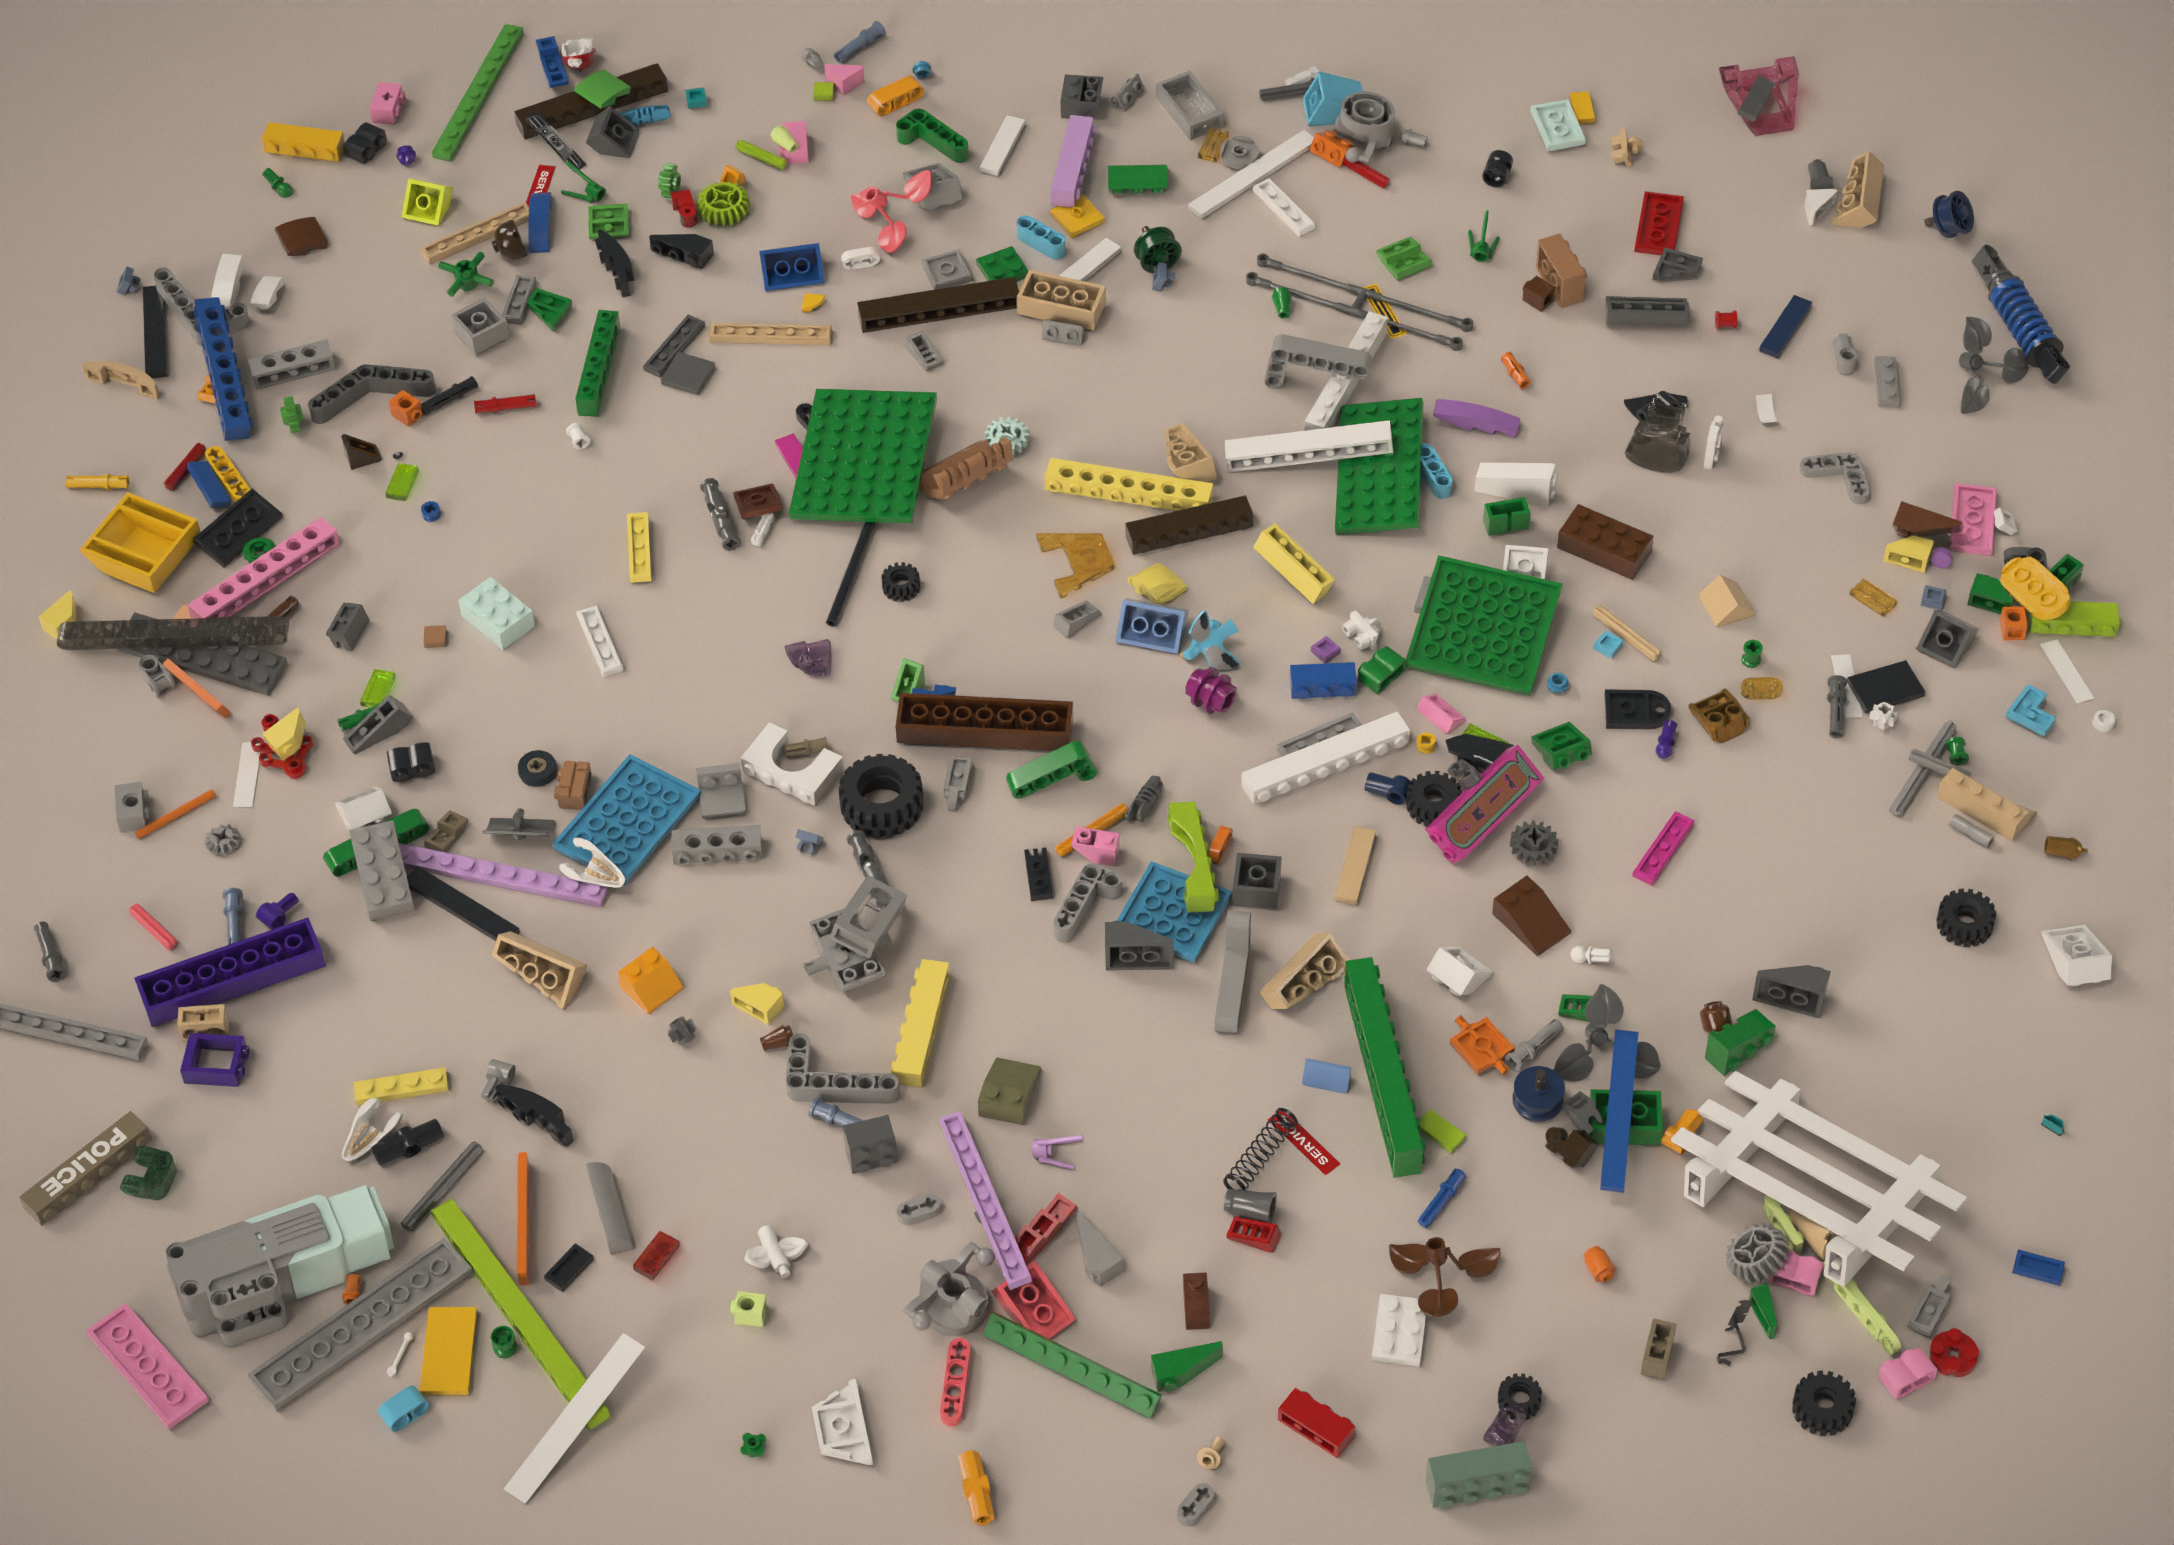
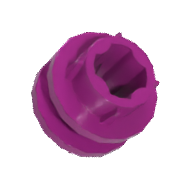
M1214 667L1206 670L1198 668L1189 677L1185 687V694L1191 697V704L1193 706L1200 707L1203 705L1204 712L1212 714L1215 711L1224 713L1233 704L1237 694V687L1231 684L1230 676L1227 674L1219 676V671Z

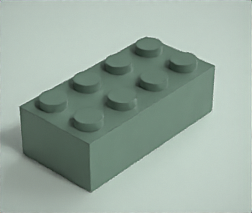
M1525 1441L1428 1458L1426 1484L1432 1507L1448 1508L1453 1504L1463 1502L1470 1504L1480 1499H1497L1502 1495H1520L1525 1491H1529L1532 1465Z

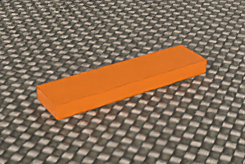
M167 659L163 663L166 669L224 718L231 714L225 706L172 661Z

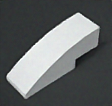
M222 254L211 298L219 297L221 305L225 307L235 302L240 289L239 280L245 267L242 255Z

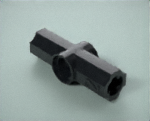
M435 1118L415 1128L409 1126L402 1127L395 1132L394 1137L371 1148L378 1165L381 1166L401 1156L408 1158L417 1155L423 1146L443 1138L444 1134L438 1120Z

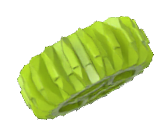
M724 181L722 183L715 182L714 185L708 184L707 188H702V192L698 194V213L703 218V221H707L709 225L714 223L716 227L718 225L725 227L726 224L732 226L734 222L739 223L740 219H745L746 214H749V194L745 191L744 186H739L738 183L732 184L731 181L728 183Z

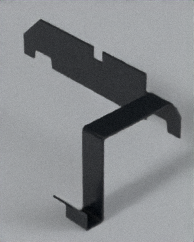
M1749 1300L1738 1302L1741 1305L1736 1307L1728 1323L1731 1326L1725 1329V1331L1736 1328L1742 1350L1719 1353L1717 1356L1718 1363H1725L1730 1366L1732 1362L1727 1359H1720V1357L1741 1354L1745 1351L1737 1323H1743L1747 1315L1743 1314L1748 1313L1753 1303Z

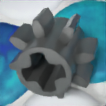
M684 1016L669 1024L671 1029L668 1031V1036L673 1043L678 1041L683 1045L695 1037L693 1032L696 1031L695 1028L697 1027L691 1018L686 1021Z

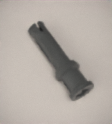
M1835 675L1829 677L1827 681L1830 687L1827 695V700L1830 703L1829 735L1832 738H1841L1844 734L1843 704L1847 700L1845 693L1847 679L1843 676Z
M44 921L39 922L41 930L36 923L34 931L43 953L41 961L43 966L47 968L46 976L50 981H60L67 975L66 968L61 963L62 956L55 949L48 923Z

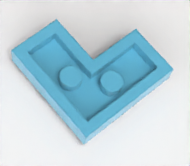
M2027 684L2006 713L2008 719L2042 736L2047 734L2056 720V717L2039 709L2045 701L2047 693Z

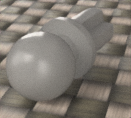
M805 48L801 52V58L807 65L818 69L823 64L819 54L812 48Z

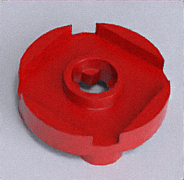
M1952 1328L1949 1331L1939 1333L1933 1338L1929 1349V1359L1942 1375L1948 1376V1374L1956 1375V1377H1963L1974 1370L1979 1349L1971 1337L1962 1333L1957 1328ZM1950 1350H1955L1958 1352L1959 1357L1954 1355L1950 1357L1948 1354Z

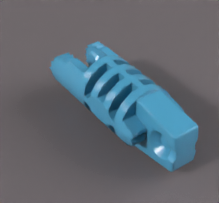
M651 105L620 113L634 126L656 123V121L666 120L671 117L668 105Z

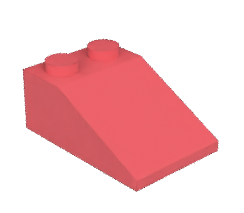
M1034 1260L1027 1265L1032 1282L1010 1290L1007 1282L1004 1281L991 1292L1014 1322L1050 1339L1075 1321L1076 1318Z

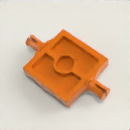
M1459 1015L1455 1019V1023L1462 1030L1459 1034L1450 1038V1045L1477 1075L1491 1067H1496L1503 1076L1508 1074L1510 1068L1503 1060L1508 1053L1515 1051V1047L1487 1017L1479 1022L1469 1024L1462 1015Z

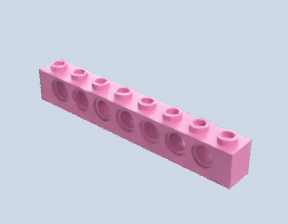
M322 517L311 522L275 548L261 555L249 565L244 566L234 575L226 578L199 598L194 599L188 604L190 619L205 632H208L339 545L337 530Z

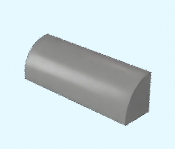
M601 1162L586 1163L610 1255L633 1249L611 1168Z

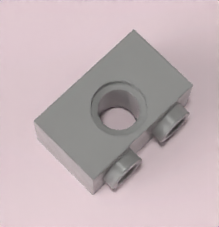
M141 781L115 785L116 820L121 833L137 831L146 826L147 820H150L149 807H146V803L149 802V794L147 789H143Z

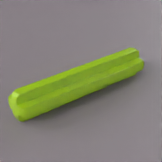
M738 140L736 144L738 151L778 169L784 170L788 162L786 159L744 140Z

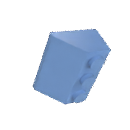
M1126 598L1122 601L1115 642L1178 654L1186 631L1189 610Z

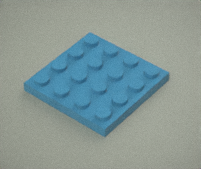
M1151 861L1117 921L1130 922L1173 939L1174 955L1195 963L1230 902L1232 891L1215 885L1214 888L1218 889L1219 900L1215 902L1214 911L1187 913L1184 890L1185 881L1190 875Z

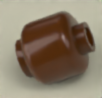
M1722 1001L1704 1004V1008L1700 1011V1018L1705 1032L1709 1033L1714 1030L1718 1033L1724 1030L1722 1027L1727 1023L1732 1026L1729 1007L1722 1004Z

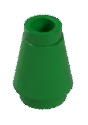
M1286 287L1276 288L1271 297L1278 317L1287 318L1290 316L1291 292Z

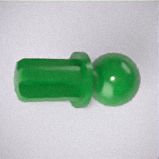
M267 168L262 173V176L271 184V188H277V193L280 197L286 198L292 195L293 188L289 183H283V177H279L270 168Z

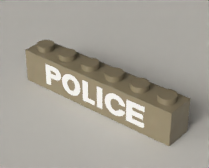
M129 1111L23 1193L19 1198L24 1210L41 1226L47 1221L52 1220L58 1212L71 1205L76 1198L89 1191L94 1184L103 1177H107L112 1170L121 1163L126 1162L139 1149L144 1148L152 1140L148 1126L134 1113Z

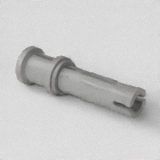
M1553 1019L1529 1041L1521 1042L1513 1053H1508L1505 1056V1062L1509 1068L1518 1072L1522 1069L1524 1063L1533 1060L1540 1048L1563 1031L1562 1023L1558 1019Z

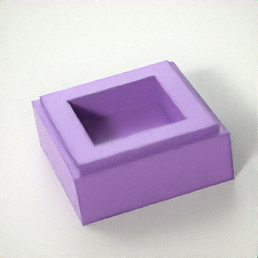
M1325 636L1312 645L1310 651L1323 663H1327L1341 653V648L1329 637Z

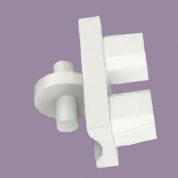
M1355 610L1350 613V620L1343 624V632L1347 637L1356 633L1358 635L1355 637L1356 646L1360 650L1369 647L1373 651L1378 648L1376 640L1381 632L1378 629L1381 623L1377 618L1369 619L1366 617L1363 619Z

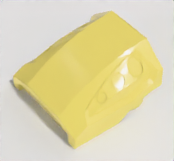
M1155 563L1134 576L1128 577V583L1134 587L1135 592L1139 595H1145L1146 598L1148 597L1151 603L1164 605L1165 602L1173 601L1188 590V586L1181 578L1160 563Z

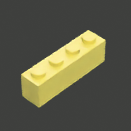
M1276 523L1262 531L1253 547L1312 604L1326 596L1335 581L1324 568Z

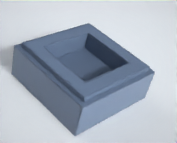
M1925 585L1920 606L1942 610L1946 590Z

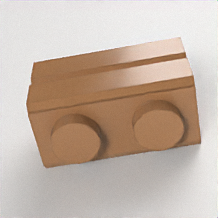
M565 761L563 769H559L558 782L560 784L555 786L554 799L558 800V805L561 809L573 808L582 810L586 805L592 776L589 762L578 761L576 763V761Z

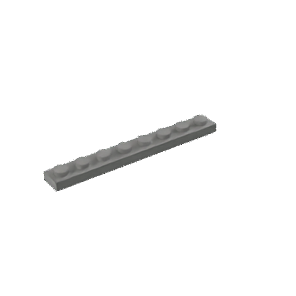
M0 1004V1029L136 1060L140 1059L148 1043L146 1036Z

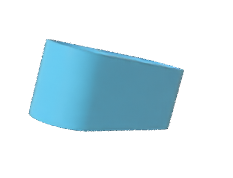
M1024 215L1017 219V238L1021 242L1052 259L1058 260L1065 256L1066 245L1063 234L1030 216Z
M1422 444L1421 476L1435 497L1439 499L1448 498L1452 491V476L1434 448L1429 444Z

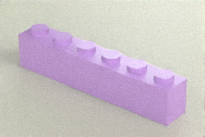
M1070 115L1051 186V205L1074 208L1076 200L1080 199L1081 189L1079 187H1083L1084 175L1087 172L1086 162L1090 160L1089 149H1093L1094 139L1092 137H1096L1097 126L1094 125V117Z

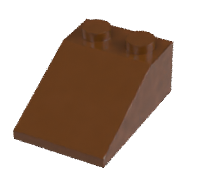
M1903 501L1900 503L1892 524L1897 535L1903 538L1913 535L1925 537L1963 532L1964 529L1962 521Z
M1528 875L1496 896L1493 900L1492 914L1537 957L1571 934V929L1543 889Z

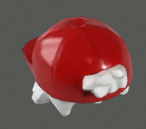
M594 39L567 40L566 44H562L561 52L565 65L571 70H579V72L588 68L593 63L594 53L596 52V48H593Z

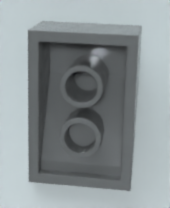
M1105 922L1106 970L1174 969L1173 939L1130 922Z
M1810 965L1758 970L1752 1000L1819 1018L1825 1001L1831 971Z

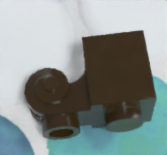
M1551 1127L1545 1134L1547 1141L1545 1147L1555 1154L1558 1152L1564 1157L1562 1160L1572 1168L1584 1167L1600 1145L1582 1130H1573L1568 1137V1133L1564 1128Z

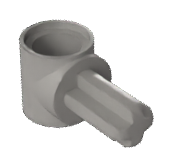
M491 1059L486 1069L488 1082L481 1097L488 1102L493 1101L497 1095L495 1087L498 1084L510 1085L513 1081L516 1071L515 1065Z

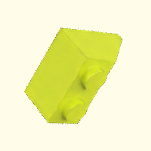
M408 179L402 218L440 225L450 207L453 187L419 179Z

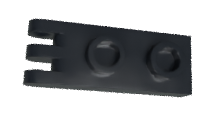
M1046 847L1042 848V855H1038L1037 848L1033 849L1034 856H1030L1029 849L1024 850L1031 901L1053 899Z

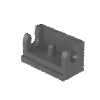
M343 602L326 632V635L336 648H339V642L344 645L347 651H352L369 622L362 604Z
M1581 1091L1561 1104L1573 1124L1587 1134L1593 1131L1591 1124L1588 1122L1590 1116H1595L1598 1122H1602L1601 1115L1594 1106L1596 1105L1594 1100Z

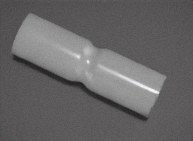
M1957 814L1952 817L1949 823L1953 828L1965 835H1969L1987 848L1994 840L1995 836L1978 826H1974L1973 823Z

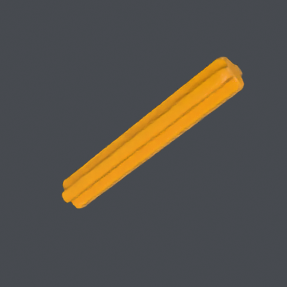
M1121 803L1084 828L1103 831L1125 817L1128 807ZM1074 834L1055 847L1060 857H1064L1074 850L1071 846Z

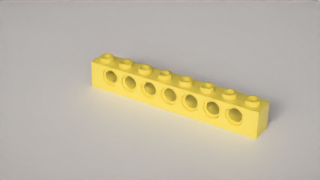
M1050 458L1045 474V490L1174 511L1210 504L1213 499V483Z

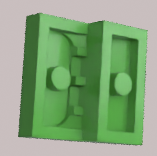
M603 69L582 80L574 88V91L601 109L614 105L616 97L629 94L631 87Z
M628 203L588 206L589 239L598 238L597 230L599 229L607 232L613 238L629 237Z
M1412 237L1376 250L1383 265L1397 280L1432 266V260L1421 251V245Z

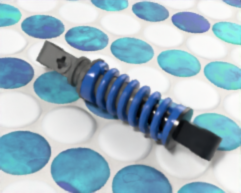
M1985 244L1972 259V264L1986 282V287L1989 291V302L1998 311L2008 330L2012 333L2013 338L2026 354L2028 364L2032 367L2040 368L2043 376L2049 382L2057 384L2070 369V365L2061 354L2064 349L2062 341L2056 334H2053V329L2049 326L2048 321L2044 319V315L2039 311V307L2034 303V299L2029 296L2023 280L2018 276H2013L2000 259L1998 252L1990 245Z

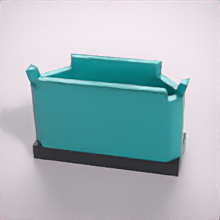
M2044 1114L2041 1125L2061 1136L2065 1127L2063 1120L2053 1114Z

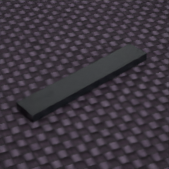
M156 285L143 287L145 373L151 378L167 376L164 299L157 291Z
M416 866L408 874L407 881L411 890L496 941L498 934L510 931L516 934L520 933L519 927L421 867Z

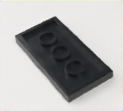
M252 488L195 536L193 543L224 568L243 552L247 542L264 534L283 517V513Z

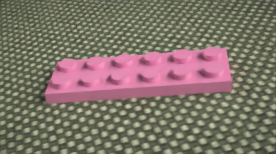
M126 1303L86 1330L88 1337L168 1430L209 1402L206 1394Z

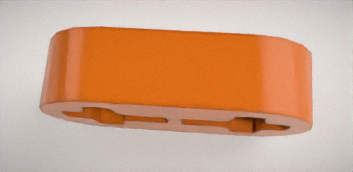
M1220 826L1208 851L1207 857H1211V862L1220 863L1231 841L1232 828Z

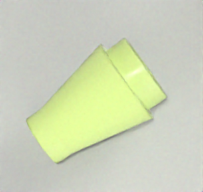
M778 125L772 130L770 136L774 143L785 148L790 153L797 150L799 145L786 127Z

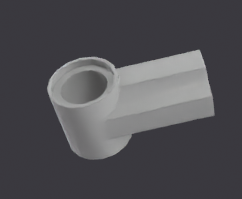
M1842 333L1834 337L1833 345L1837 357V370L1841 374L1848 375L1855 371L1857 351L1853 347L1851 337L1847 333Z

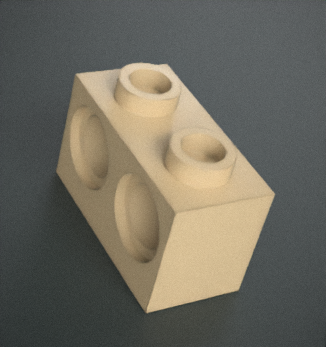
M225 1005L179 1007L177 1027L182 1042L188 1041L189 1033L228 1035L229 1017Z

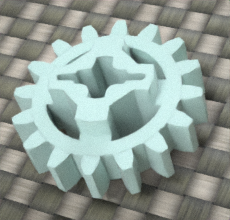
M1000 417L999 422L993 420L992 426L987 425V431L984 432L985 440H987L990 448H992V444H998L1001 438H1008L1012 444V456L1015 455V451L1021 453L1022 447L1026 448L1027 442H1029L1028 427H1025L1024 422L1018 423V418L1012 421L1010 417H1007V420H1003Z

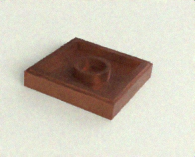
M773 483L733 492L734 500L742 519L783 510Z

